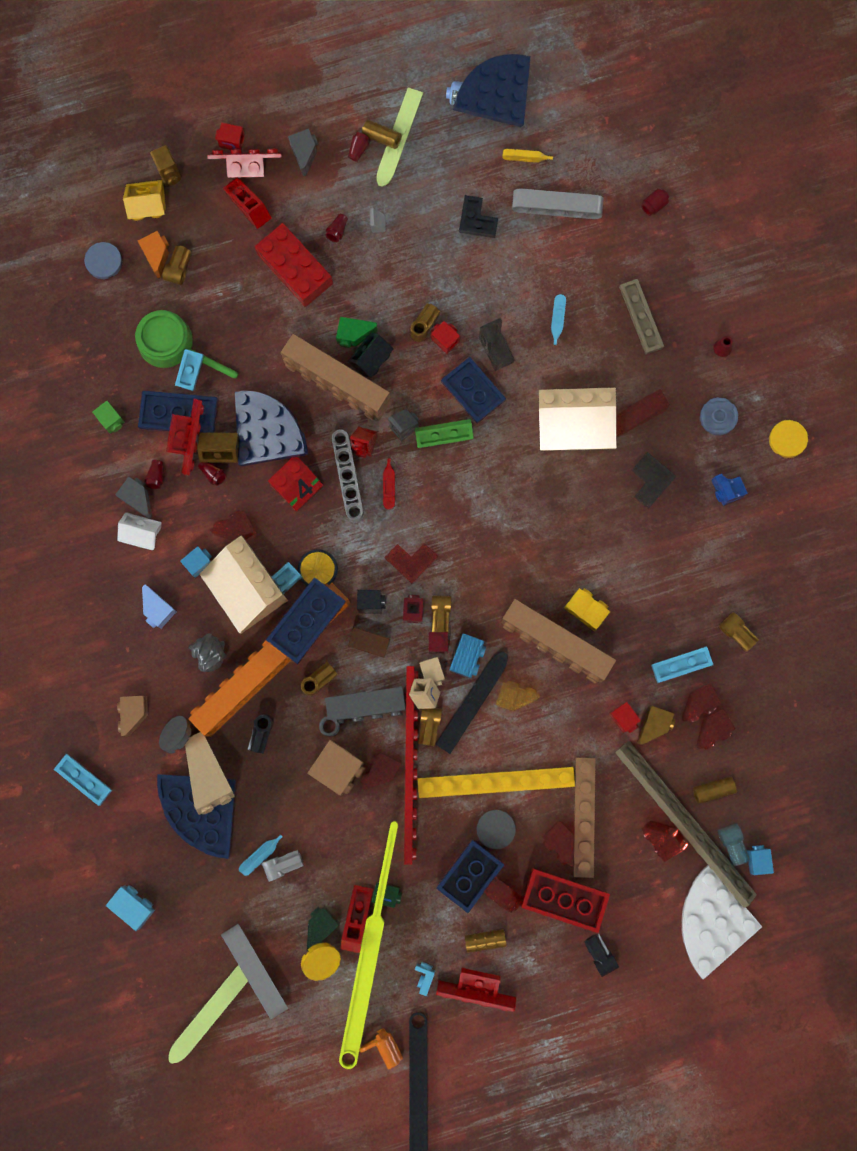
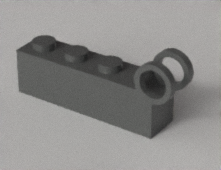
M403 687L325 698L327 717L320 721L319 729L326 736H334L339 732L340 724H344V720L352 719V722L364 721V717L371 716L372 719L383 718V714L391 713V717L403 715L402 711H406ZM328 720H333L336 725L335 730L331 733H327L324 730V723Z

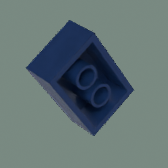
M472 839L436 886V889L465 912L469 913L504 864Z

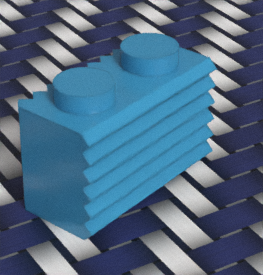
M462 634L449 671L470 679L472 675L476 676L480 667L477 664L478 658H483L486 647L483 646L484 641Z

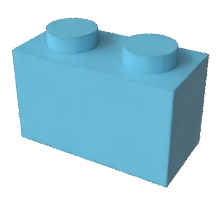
M124 885L119 888L106 904V907L137 931L145 924L155 910L152 908L153 904L146 898L141 899L136 895L138 893L136 889L130 885L128 887Z

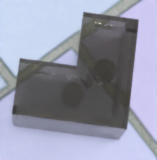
M501 318L481 326L479 332V340L495 371L515 362L501 333Z
M647 452L632 470L646 482L634 497L649 509L677 476Z

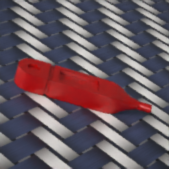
M390 458L387 459V466L383 472V505L386 510H392L395 507V472L391 466Z

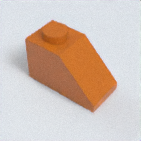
M158 231L138 240V243L157 278H160L169 255L166 248L169 244L165 236L160 237Z

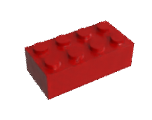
M283 223L254 246L257 255L304 307H307L333 285L332 276Z
M532 868L520 906L523 909L599 933L610 894Z

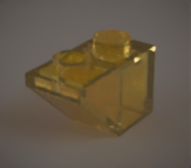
M507 681V683L503 682L495 706L514 712L537 701L540 695L536 694L537 690L526 687L524 690L518 688L519 684Z

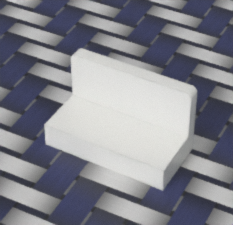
M125 512L118 523L117 540L154 550L156 536L161 529L162 522Z

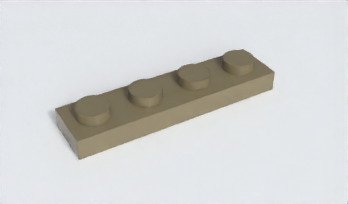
M638 279L621 284L619 286L645 355L663 349L662 339Z

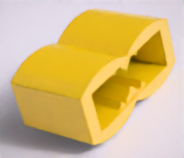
M579 588L564 609L591 630L596 631L610 611L604 602L594 600L592 598L593 594L585 588L583 590Z

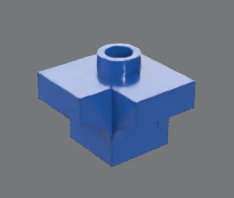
M719 474L711 480L716 489L715 496L719 502H722L723 506L748 494L740 476L728 479Z

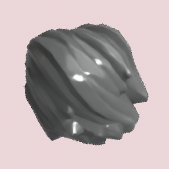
M211 633L198 638L196 642L188 647L191 650L192 657L198 658V669L202 672L215 671L220 668L227 657L224 653L225 642L219 641Z

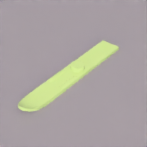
M407 88L393 127L394 131L401 133V142L396 149L389 146L386 147L377 172L378 186H386L394 176L423 96L421 91Z
M239 965L175 1041L169 1052L170 1063H178L192 1051L248 982Z

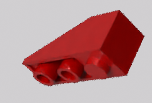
M358 426L350 436L351 446L356 456L362 458L372 457L378 436L377 431Z

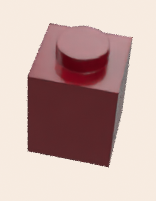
M429 632V654H448V632Z

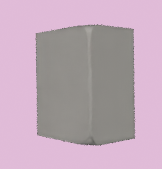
M370 208L371 232H385V215L374 208Z

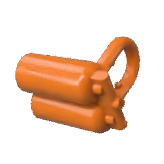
M383 1028L377 1031L378 1034L375 1039L361 1046L359 1051L362 1053L376 1046L387 1069H391L400 1063L403 1056L392 1034L386 1032Z

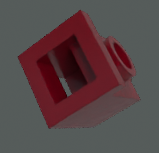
M408 595V598H404L403 623H423L424 600L419 595ZM412 606L417 608L415 613L410 612Z

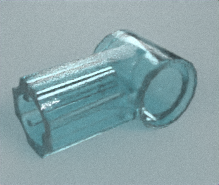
M735 823L719 829V837L722 844L727 848L733 866L750 861L739 825Z

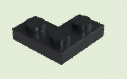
M465 195L459 233L490 238L496 237L498 218L481 215L483 198Z

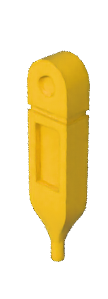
M504 149L502 156L504 160L541 162L547 159L553 160V156L544 155L539 151Z

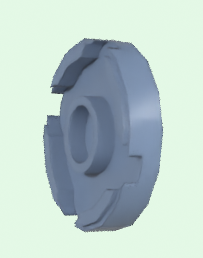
M106 242L96 243L91 246L86 252L84 259L87 270L98 279H109V277L118 274L123 262L118 249L111 243Z
M717 397L710 399L700 411L701 425L707 432L713 435L721 436L729 433L738 422L736 406L726 398Z

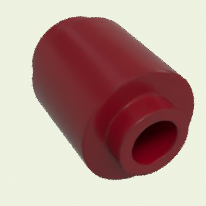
M657 188L643 200L641 204L643 211L648 216L655 215L669 203V195L664 189Z

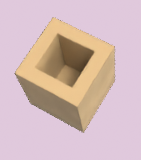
M438 657L420 662L424 679H432L437 687L442 685L441 681H445Z
M414 679L409 693L418 709L436 708L440 691L432 679Z

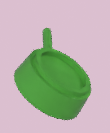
M166 310L151 312L142 318L137 326L135 339L139 353L146 362L155 367L169 368L181 363L185 349L194 351L191 349L193 338L189 326L173 312ZM206 356L203 357L202 363L232 378L238 377V372Z

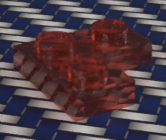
M425 543L412 556L397 544L384 559L413 584L438 558V555Z

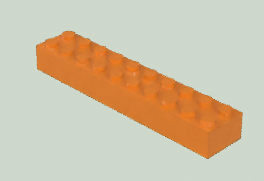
M331 583L330 585L325 584V586H327L329 589H331L333 592H335L337 595H339L342 599L346 601V603L343 605L340 611L333 618L334 620L351 603L348 600V598L333 583ZM265 641L262 644L263 648L259 652H253L248 657L249 662L244 666L241 664L233 672L235 675L230 680L226 678L219 685L220 689L216 693L211 692L205 698L206 702L201 707L198 705L190 712L192 716L188 719L204 736L211 737L277 675L291 659L268 641Z

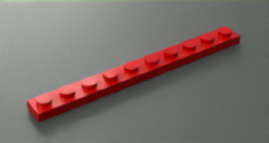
M406 666L404 865H412V860H416V848H413V840L417 839V828H413V820H417V808H413V800H417V788H413V780H417V768H414V761H417L418 750L414 749V741H418V729H414V721H418V710H414V702L409 696L414 679H418V671H415L414 666Z

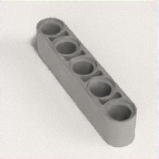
M516 189L513 191L512 210L517 213L599 219L602 217L603 197L591 194Z
M336 430L332 434V443L345 511L351 522L358 523L363 519L364 512L351 444L346 431ZM340 436L346 438L342 444L336 442V439ZM346 454L349 456V459L346 462H342L339 460L341 455ZM350 472L353 474V477L350 480H344L343 475ZM349 491L356 492V496L352 499L347 498L346 494ZM358 509L360 514L357 517L350 516L351 510Z
M239 924L222 933L221 936L269 1018L272 1020L288 1009L287 1005Z

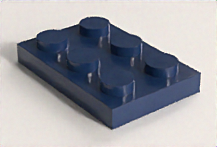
M471 357L467 358L441 379V383L477 424L506 401L503 394Z

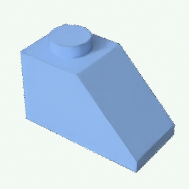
M144 585L142 587L143 614L147 617L146 622L153 628L157 626L162 629L177 611L150 587Z

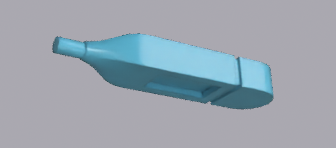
M562 294L555 297L551 333L554 338V345H557V339L562 333L566 297Z
M279 835L276 839L266 841L240 865L239 871L244 876L249 875L274 852L278 841L283 836Z

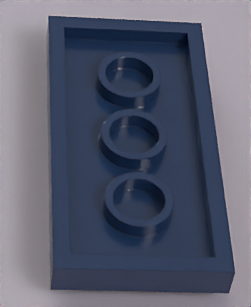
M142 391L138 428L169 431L172 414L191 417L193 400L195 398L202 400L204 405L203 414L199 418L201 425L199 434L214 433L218 398Z
M314 577L266 641L296 664H299L346 601Z

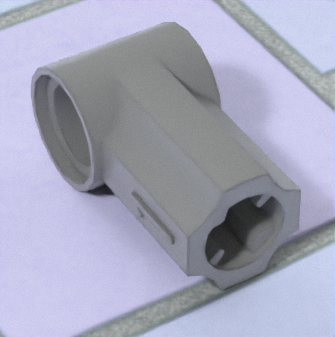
M297 850L282 857H275L263 862L262 866L268 882L284 876L285 873L304 866L301 854Z

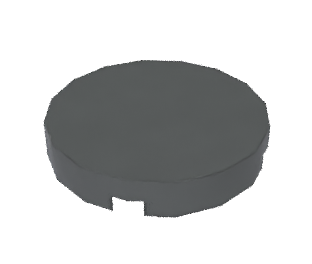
M184 716L172 718L161 732L159 738L160 748L170 754L175 753L176 749L183 748L191 735V722Z
M490 810L484 813L477 824L479 840L491 849H502L508 846L513 841L516 833L512 817L501 810Z

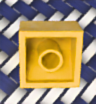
M163 180L126 184L123 201L128 219L142 220L144 217L159 218L165 215L166 205Z

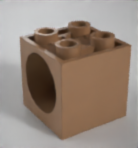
M329 740L308 771V774L342 796L344 793L346 795L349 794L354 786L352 781L355 777L359 778L365 768L363 767L364 762L334 741Z

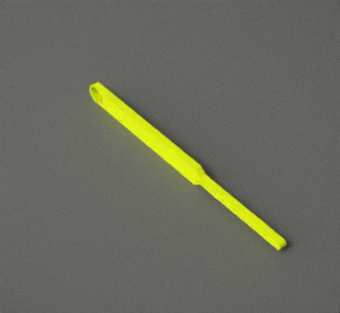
M393 821L390 825L374 912L366 920L339 1058L341 1066L345 1069H352L358 1061L385 923L381 916L398 829L397 821ZM346 1053L352 1054L355 1057V1062L351 1065L345 1064L342 1060L343 1055Z

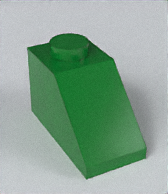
M340 317L336 335L337 344L345 348L358 346L370 332L377 333V323Z

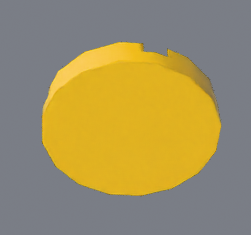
M784 420L776 424L771 430L769 443L776 454L784 458H794L800 455L806 448L808 435L800 423L793 420Z
M327 942L313 945L308 949L309 952L302 957V971L309 979L314 981L324 980L334 974L341 960L336 947Z

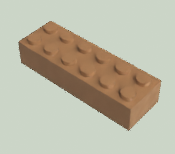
M292 334L281 351L287 369L292 372L298 371L301 373L302 378L309 382L311 380L316 382L317 387L323 391L329 390L336 399L340 401L344 399L349 402L348 405L351 408L362 410L365 412L364 415L371 420L375 418L379 421L391 403L390 392Z
M514 599L501 623L504 625L503 628L510 633L517 632L520 634V639L527 643H530V641L535 643L538 650L543 653L550 652L554 655L553 659L560 663H568L571 670L578 674L580 672L586 674V679L595 684L605 680L616 662L614 658Z

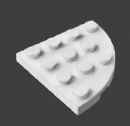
M709 865L693 881V885L685 898L682 911L683 942L690 962L702 979L706 978L762 928L747 908H743L735 899L729 889L722 883L714 871L710 869Z

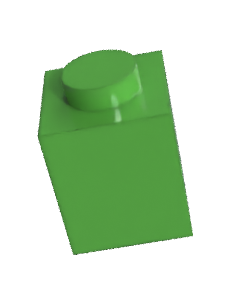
M108 401L92 412L109 433L121 429L122 424L125 423Z

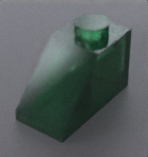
M318 906L310 914L312 918L308 921L307 951L313 945L321 943L340 925V922L326 906L322 909Z

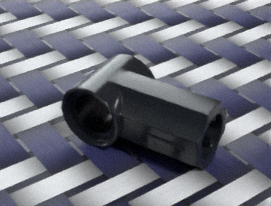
M264 714L255 718L247 750L261 754L265 753L270 731L274 724L271 716ZM262 718H266L269 722L266 729L261 728L259 725V721Z
M599 933L590 936L584 941L601 977L619 968L614 956L608 951Z

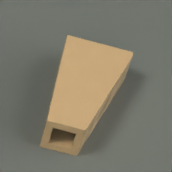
M199 732L189 737L185 748L194 807L198 815L207 814L215 806L229 803L232 800L231 798L235 796L205 736Z

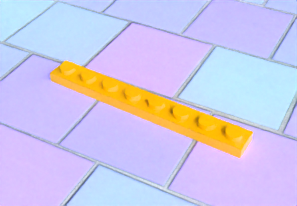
M573 767L417 778L419 798L575 787Z

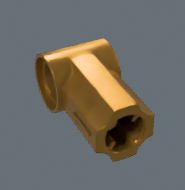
M175 246L170 263L166 264L164 268L163 280L183 285L186 278V267L191 256L190 250L183 246Z
M427 303L418 318L411 324V338L414 341L422 342L426 339L427 333L440 315V310L436 306ZM420 328L423 332L416 333L414 330Z
M432 595V632H448L451 596Z
M734 612L719 625L721 631L729 638H733L746 652L759 640Z
M326 662L309 677L303 679L301 689L305 695L313 696L338 674ZM307 682L315 683L313 691L308 692L305 690Z
M422 709L420 720L422 724L418 744L435 746L442 709Z

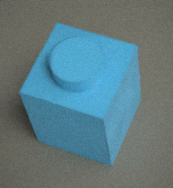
M197 546L180 562L196 578L211 562L210 558L212 556L205 548L201 550Z
M764 845L752 846V850H747L750 874L774 873L771 849L764 848Z

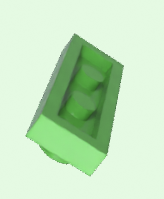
M471 419L415 428L418 448L473 439Z

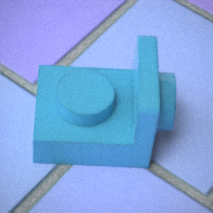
M421 962V965L416 964L415 970L424 973L425 976L421 975L417 987L421 988L419 994L427 996L435 970L432 969L433 966Z

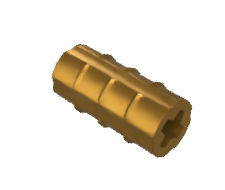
M367 120L362 128V133L368 136L370 140L384 144L386 147L389 146L396 149L401 142V133L382 126L377 122Z
M732 777L693 787L695 799L699 804L737 793Z
M504 929L465 935L467 953L507 947Z

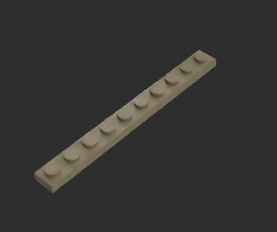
M627 741L615 752L620 760L628 767L633 776L637 778L743 908L750 905L757 894L631 742Z

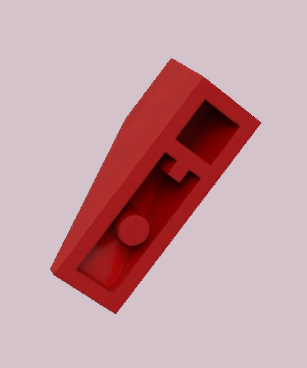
M238 177L223 188L245 217L257 229L272 219L264 203Z
M354 885L341 940L342 950L356 953L361 951L373 894L372 888Z

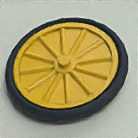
M316 549L302 556L297 571L302 576L300 580L306 586L310 584L314 577L324 585H330L337 576L338 566L335 558L329 552Z

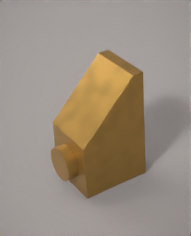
M650 706L637 744H645L668 733L669 729L672 730L676 720L673 719L674 713Z

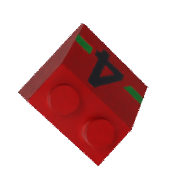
M298 457L291 458L268 480L270 486L296 512L323 487V484Z

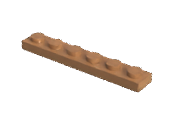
M575 758L573 877L594 878L595 758Z

